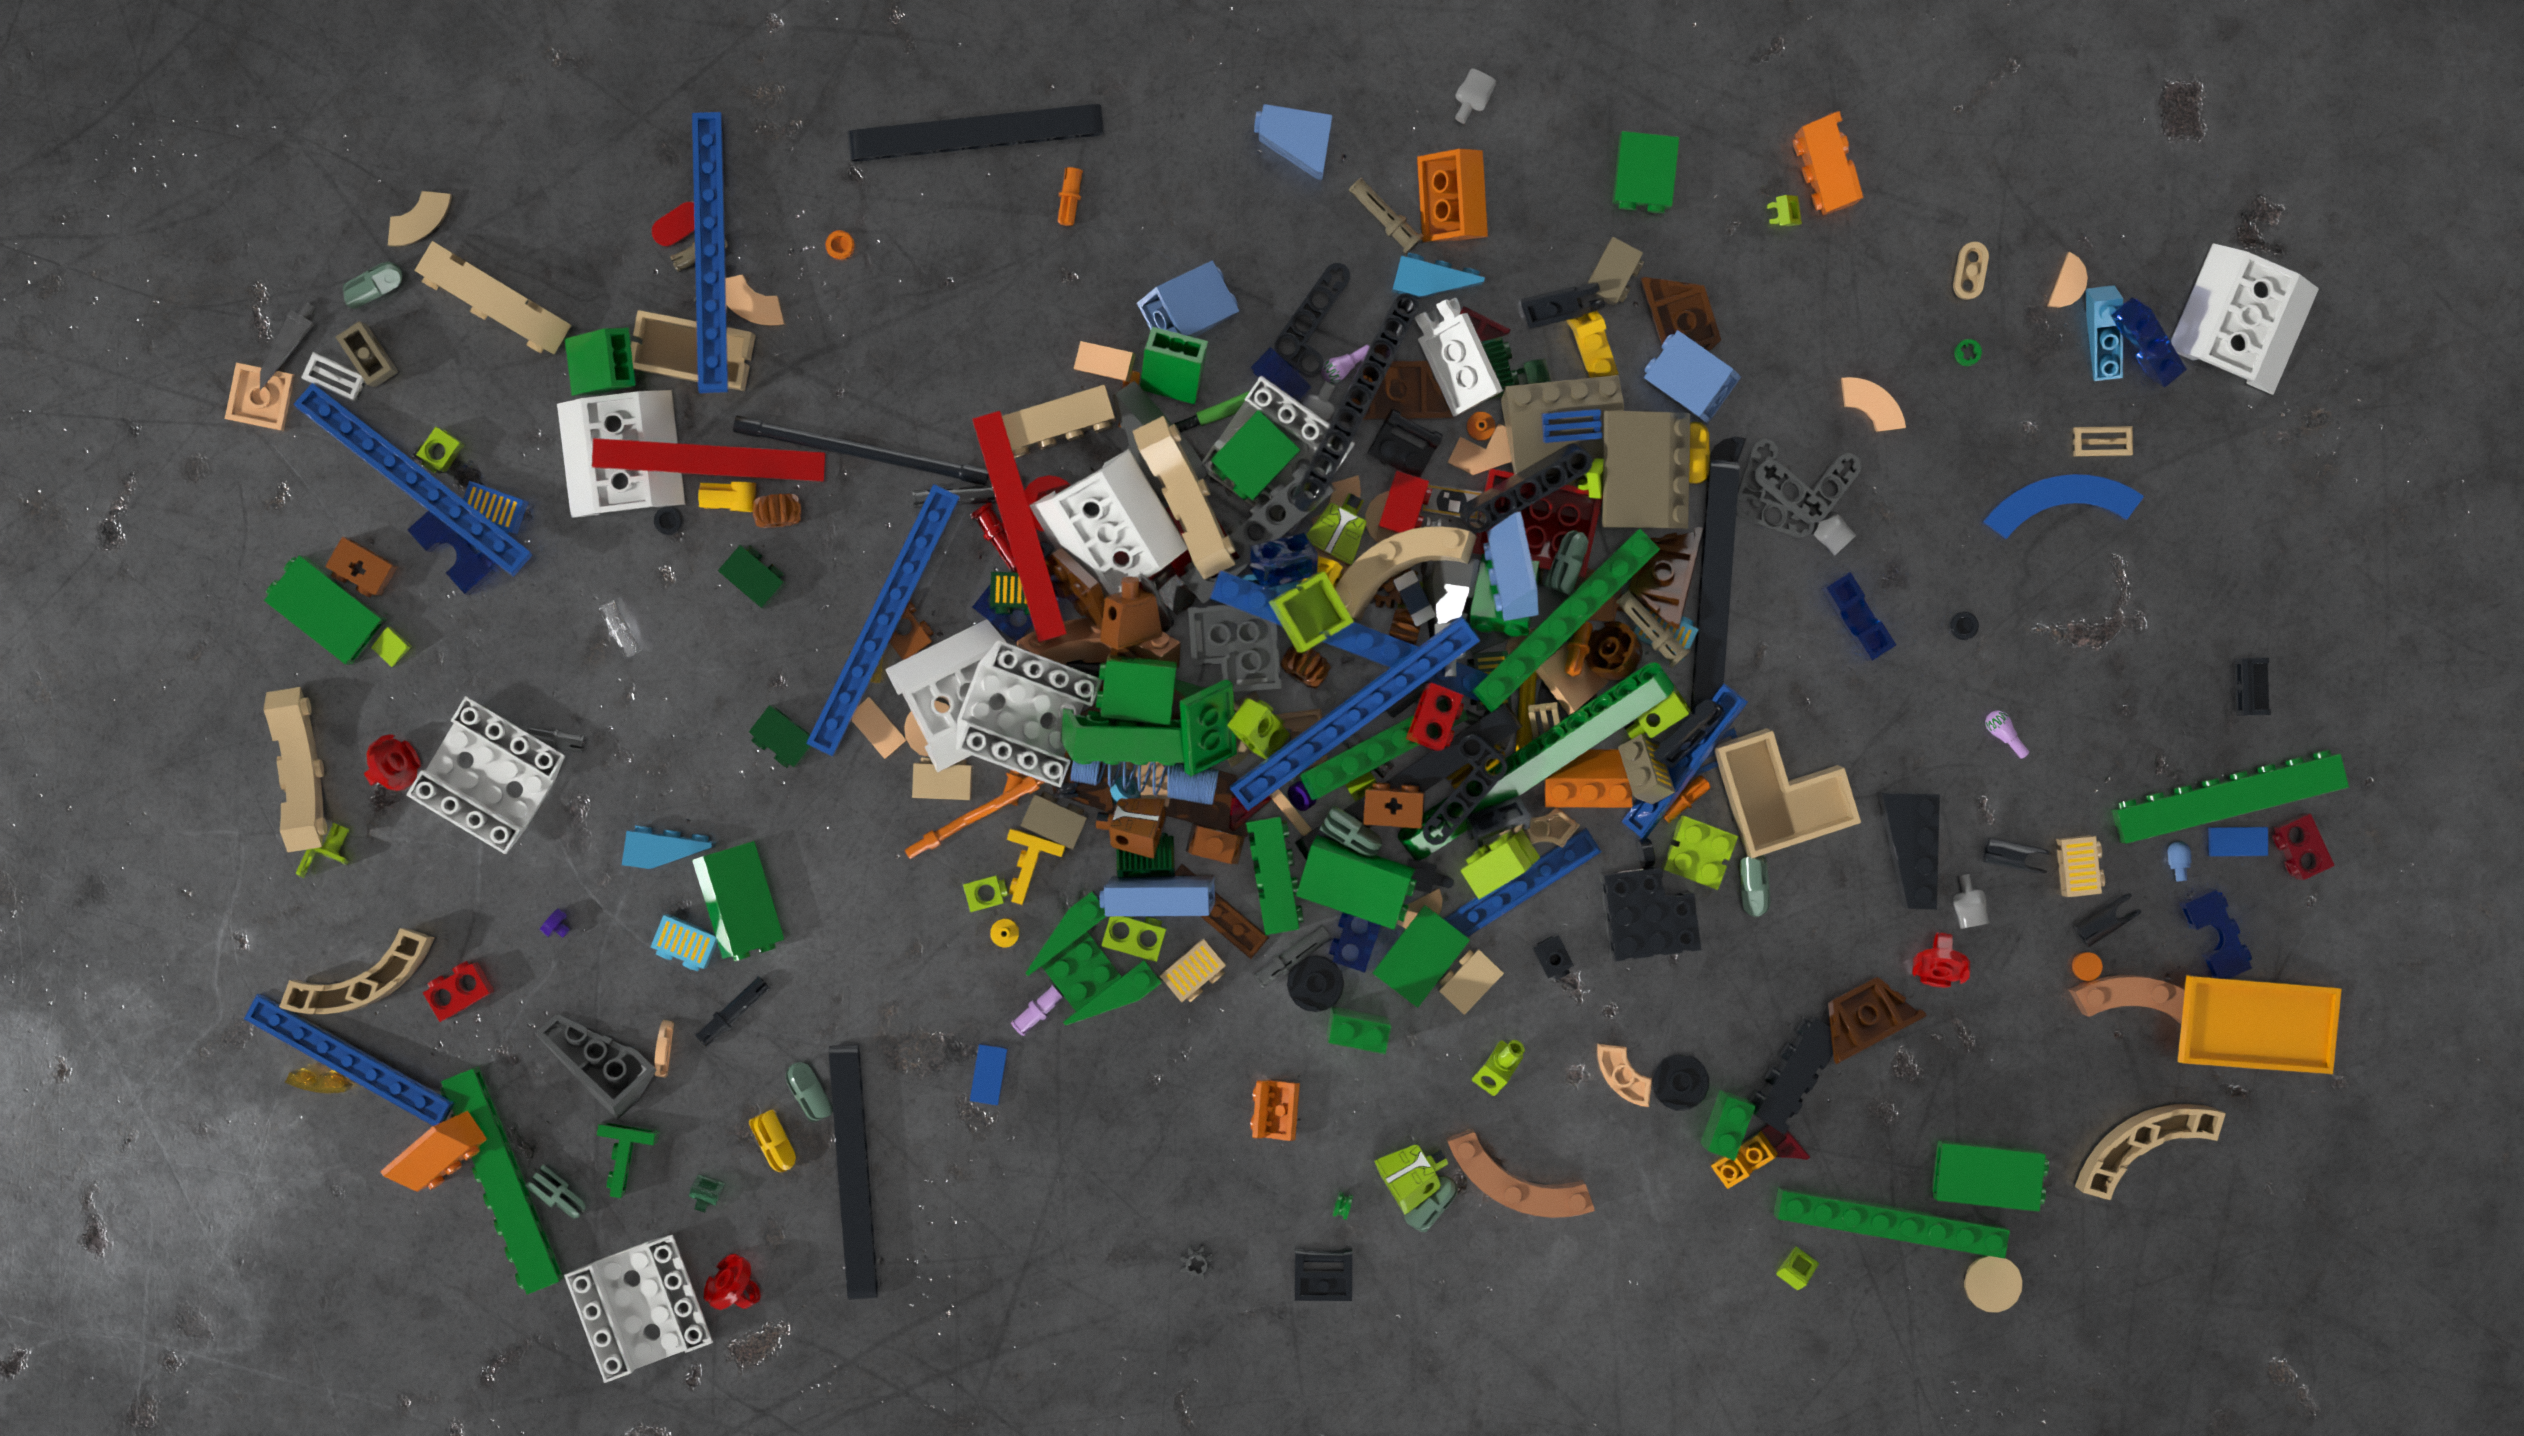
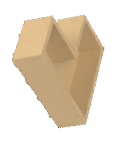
M1766 728L1719 743L1714 747L1715 757L1747 856L1751 858L1758 857L1861 823L1845 768L1836 765L1788 781L1772 730Z

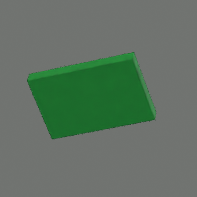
M1225 679L1180 701L1185 773L1192 777L1237 755L1236 735L1227 726L1235 715L1232 682Z
M1424 904L1372 973L1418 1008L1470 939Z

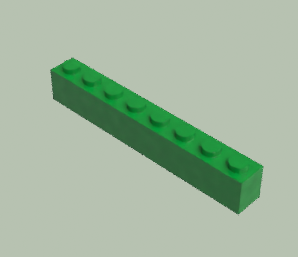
M1638 529L1471 692L1490 712L1497 709L1660 548L1641 529Z
M2330 749L2313 753V759L2303 761V757H2296L2285 760V766L2275 768V764H2268L2257 767V773L2249 775L2247 771L2230 774V780L2220 782L2219 778L2202 781V787L2192 789L2191 785L2174 788V794L2164 796L2163 792L2146 795L2147 801L2136 803L2135 799L2121 801L2118 803L2119 808L2111 809L2119 843L2127 844L2349 788L2341 754H2331Z
M479 1066L441 1081L443 1086L440 1087L441 1095L455 1103L452 1108L453 1114H451V1118L468 1111L487 1138L486 1141L478 1146L480 1152L472 1157L475 1165L472 1167V1171L476 1181L482 1183L486 1193L483 1194V1199L489 1210L492 1209L496 1220H494L495 1229L499 1236L504 1237L507 1246L504 1249L507 1259L510 1263L514 1262L518 1272L515 1274V1278L521 1290L525 1289L528 1295L558 1283L564 1278L530 1192L525 1187V1180Z
M1778 1187L1774 1216L1778 1220L2003 1259L2006 1256L2010 1230L2002 1225Z

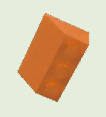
M1454 149L1417 156L1421 229L1424 235L1422 242L1461 241L1488 237L1483 150Z
M1589 749L1543 780V806L1632 808V790L1619 749Z
M466 1111L431 1127L380 1172L384 1177L416 1192L427 1187L433 1190L445 1181L443 1178L445 1174L450 1175L463 1166L461 1164L463 1159L468 1160L479 1153L480 1149L478 1146L486 1141L487 1138L470 1113Z

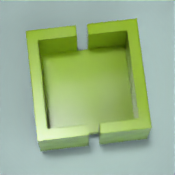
M1324 571L1314 574L1296 585L1297 588L1289 589L1269 601L1298 652L1307 651L1327 639L1325 636H1331L1354 622Z
M1681 815L1672 837L1673 840L1679 841L1680 844L1678 847L1669 845L1661 868L1718 890L1727 868L1726 865L1722 864L1723 859L1730 860L1738 836Z
M1511 829L1496 838V841L1490 845L1488 843L1483 845V847L1473 852L1474 854L1465 859L1468 864L1460 871L1478 899L1483 898L1523 874L1540 859V856L1522 829L1514 834Z

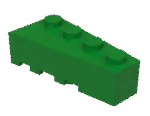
M1063 708L1060 741L1071 759L1076 763L1091 764L1092 761H1103L1109 765H1118L1120 762L1147 765L1148 762H1159L1162 765L1173 766L1176 765V762H1184L1181 720L1171 719L1170 725L1104 718L1101 717L1098 711H1088V716L1073 715L1074 709Z
M1280 815L1248 820L1246 825L1265 935L1300 930L1299 923L1304 922L1301 905L1295 906L1294 895L1298 891L1297 877L1291 878L1289 866H1294L1292 849H1286L1284 838L1290 837L1287 820L1281 821Z

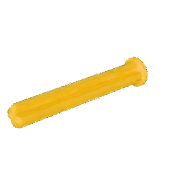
M1536 671L1520 685L1518 719L1523 726L1517 730L1515 752L1530 743L1533 738L1528 705H1535Z

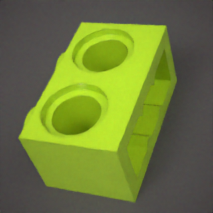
M1246 698L1227 726L1251 752L1267 759L1281 749L1290 733L1283 726L1284 720L1272 713L1274 709L1262 700L1255 702Z
M1110 916L1101 946L1157 962L1167 927L1161 926L1162 920L1146 916L1145 921L1134 918V916ZM1118 922H1124L1129 927V934L1124 938L1117 937L1113 932V927ZM1146 930L1155 932L1157 942L1151 946L1143 944L1141 941L1142 932Z

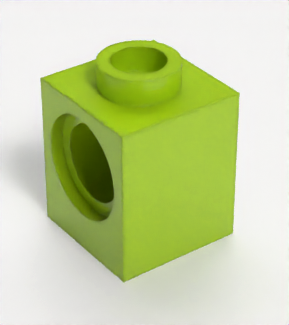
M435 427L416 455L423 459L421 465L431 472L436 473L439 470L446 473L465 444L442 428ZM442 444L445 448V455L443 458L436 460L433 456V450L437 445Z
M998 874L963 884L970 912L1005 903L1004 897L1009 896L1005 879L999 880ZM982 885L993 887L995 896L992 900L987 901L981 898L979 890Z

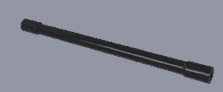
M736 415L733 425V432L804 445L958 478L961 481L986 486L989 476L987 468L968 464H956L769 424L761 420Z

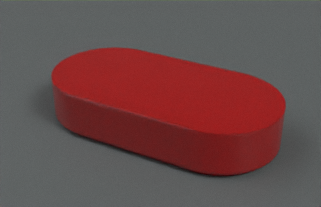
M694 202L681 204L653 224L652 237L659 245L664 247L674 246L695 232Z

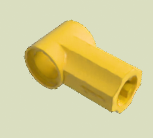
M700 483L698 492L699 507L753 512L757 483Z

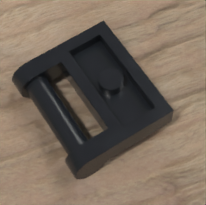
M1392 408L1367 453L1406 474L1420 478L1434 451L1441 443L1443 434L1436 430L1431 432L1400 416L1401 412ZM1397 426L1426 441L1424 449L1391 433L1392 428Z
M1295 1248V1301H1352V1248H1344V1251H1304V1248ZM1304 1262L1344 1263L1343 1271L1304 1270Z

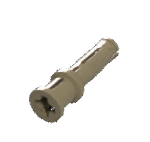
M1362 177L1349 188L1348 191L1386 227V234L1389 237L1393 236L1404 248L1403 252L1405 254H1408L1424 238L1422 233L1418 234L1406 222L1407 218L1405 216H1398Z
M1630 590L1616 601L1635 624L1652 640V648L1655 651L1659 650L1670 662L1669 666L1671 668L1676 666L1691 652L1688 648L1684 649L1673 637L1674 632L1672 630H1665L1650 612L1632 595Z

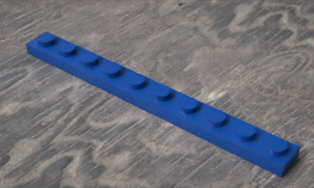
M721 112L692 113L699 393L728 392Z
M312 383L294 403V406L511 576L514 577L531 558L532 554L529 550Z
M933 484L806 744L830 756H834L960 499L959 496Z
M1219 571L1210 599L1282 626L1269 604V601L1278 597L1281 593L1224 571ZM1355 622L1331 636H1325L1327 639L1322 641L1389 668L1418 648L1415 645ZM1456 662V677H1445L1444 667L1425 682L1434 683L1462 694L1464 697L1478 701L1479 699L1471 691L1488 674Z
M1460 616L1230 786L1231 791L1249 811L1480 641L1479 637L1463 616Z

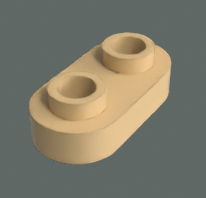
M1970 242L1959 251L1953 289L1955 294L1961 299L1971 300L1980 295L1983 290L1989 252L1982 243ZM1970 252L1977 255L1976 262L1969 261L1968 254ZM1965 280L1970 281L1972 284L1970 291L1963 288Z

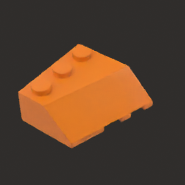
M1840 111L1802 126L1795 134L1796 139L1793 140L1797 156L1802 155L1805 164L1802 167L1804 179L1807 184L1811 183L1814 194H1811L1813 205L1816 211H1821L1822 216L1853 206L1863 198L1855 165L1851 159L1847 160L1846 154L1849 153L1847 136L1839 132L1837 122L1842 121Z

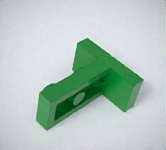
M603 1121L598 1124L597 1136L619 1139V1143H614L611 1159L616 1161L614 1171L609 1172L607 1188L611 1189V1197L622 1198L626 1194L634 1142L655 1145L658 1142L659 1131Z

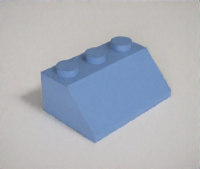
M1516 512L1487 531L1488 543H1483L1486 561L1491 560L1493 568L1488 569L1491 586L1497 585L1498 594H1494L1496 611H1502L1504 621L1538 615L1537 585L1521 512Z

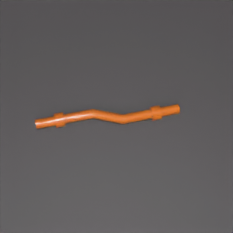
M1030 776L1022 779L1021 784L992 801L962 815L937 831L931 830L924 834L923 839L905 849L906 854L911 859L929 848L932 850L941 845L942 840L969 824L1001 809L1028 792L1030 794L1034 793L1045 782Z

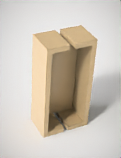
M638 310L633 336L642 339L643 342L642 345L633 341L631 343L634 370L698 382L697 321ZM727 327L728 388L745 391L750 368L745 363V359L751 360L756 335L749 331Z
M1105 385L1002 416L1014 458L1030 454L1029 449L1039 446L1041 450L1057 446L1056 440L1067 438L1070 442L1085 437V431L1094 429L1096 433L1112 429L1111 423L1117 422Z

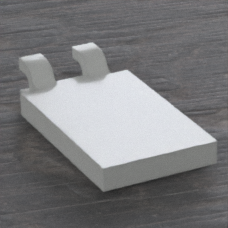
M1453 298L1450 301L1447 299L1436 305L1444 317V321L1439 323L1435 310L1429 313L1423 312L1415 317L1417 324L1424 336L1418 339L1453 417L1465 413L1503 391L1468 314H1460L1461 308L1457 298Z

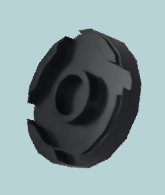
M1310 955L1293 966L1288 974L1287 988L1289 995L1294 1003L1305 1011L1321 1012L1327 1010L1338 1002L1343 993L1344 980L1342 972L1337 964L1326 956Z
M1685 1053L1672 1054L1663 1058L1656 1066L1652 1075V1088L1656 1098L1665 1107L1675 1111H1687L1705 1099L1709 1090V1075L1705 1066L1697 1058Z

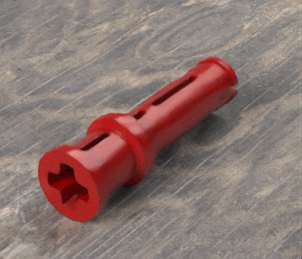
M989 502L975 510L970 517L972 520L977 521L984 532V539L992 542L1011 572L1018 573L1004 524L1000 522L992 509L993 504Z

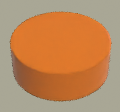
M834 231L826 239V250L834 259L845 260L855 250L854 239L845 231Z
M2081 952L2073 959L2072 970L2079 979L2092 981L2098 978L2102 972V961L2094 953Z

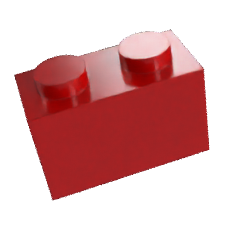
M1396 471L1378 527L1396 533L1421 528L1424 516H1420L1419 512L1422 504L1428 505L1433 490L1427 488L1429 481Z

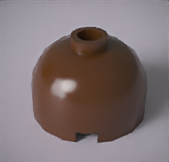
M1619 621L1607 622L1604 624L1606 627L1599 631L1595 629L1591 633L1588 643L1590 651L1589 654L1585 655V660H1587V666L1596 675L1607 680H1622L1633 674L1639 667L1643 655L1642 644L1638 636L1628 625Z

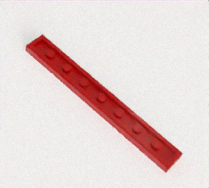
M997 411L973 418V424L1038 642L1065 635L1067 633L1001 412Z
M592 439L591 468L824 481V452Z

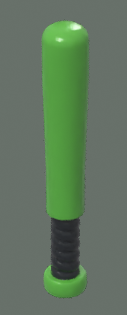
M1250 391L1196 412V415L1174 424L1179 432H1183L1198 425L1202 427L1234 415L1238 412Z

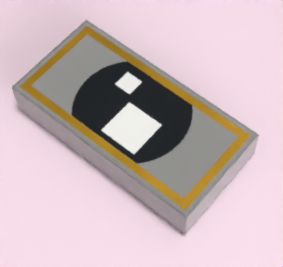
M1428 484L1427 488L1433 490L1428 505L1422 504L1421 512L1461 518L1460 510L1462 506L1482 494V492ZM1479 511L1471 514L1469 520L1478 521Z

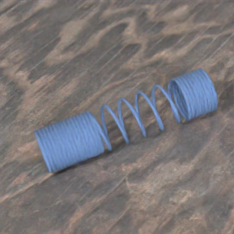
M1073 761L1071 781L1091 783L1094 786L1098 785L1106 763L1103 762L1098 778L1101 761H1092L1091 764H1079ZM1122 762L1118 764L1112 784L1111 765L1108 764V785L1110 788L1116 782ZM1123 762V788L1125 791L1128 790L1131 784L1136 764L1133 766L1126 786V762ZM1150 762L1142 788L1141 765H1138L1139 793L1143 792L1153 765V794L1156 796L1161 788L1167 765L1164 766L1157 790H1155L1156 762ZM1177 762L1176 765L1172 766V771L1171 766H1168L1167 797L1213 805L1219 770L1208 768L1191 777L1185 773L1184 763Z

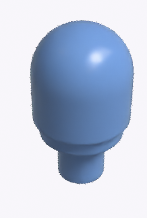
M2182 841L2173 842L2167 851L2168 864L2170 869H2175L2176 881H2188L2187 868L2191 867L2192 863L2190 847Z

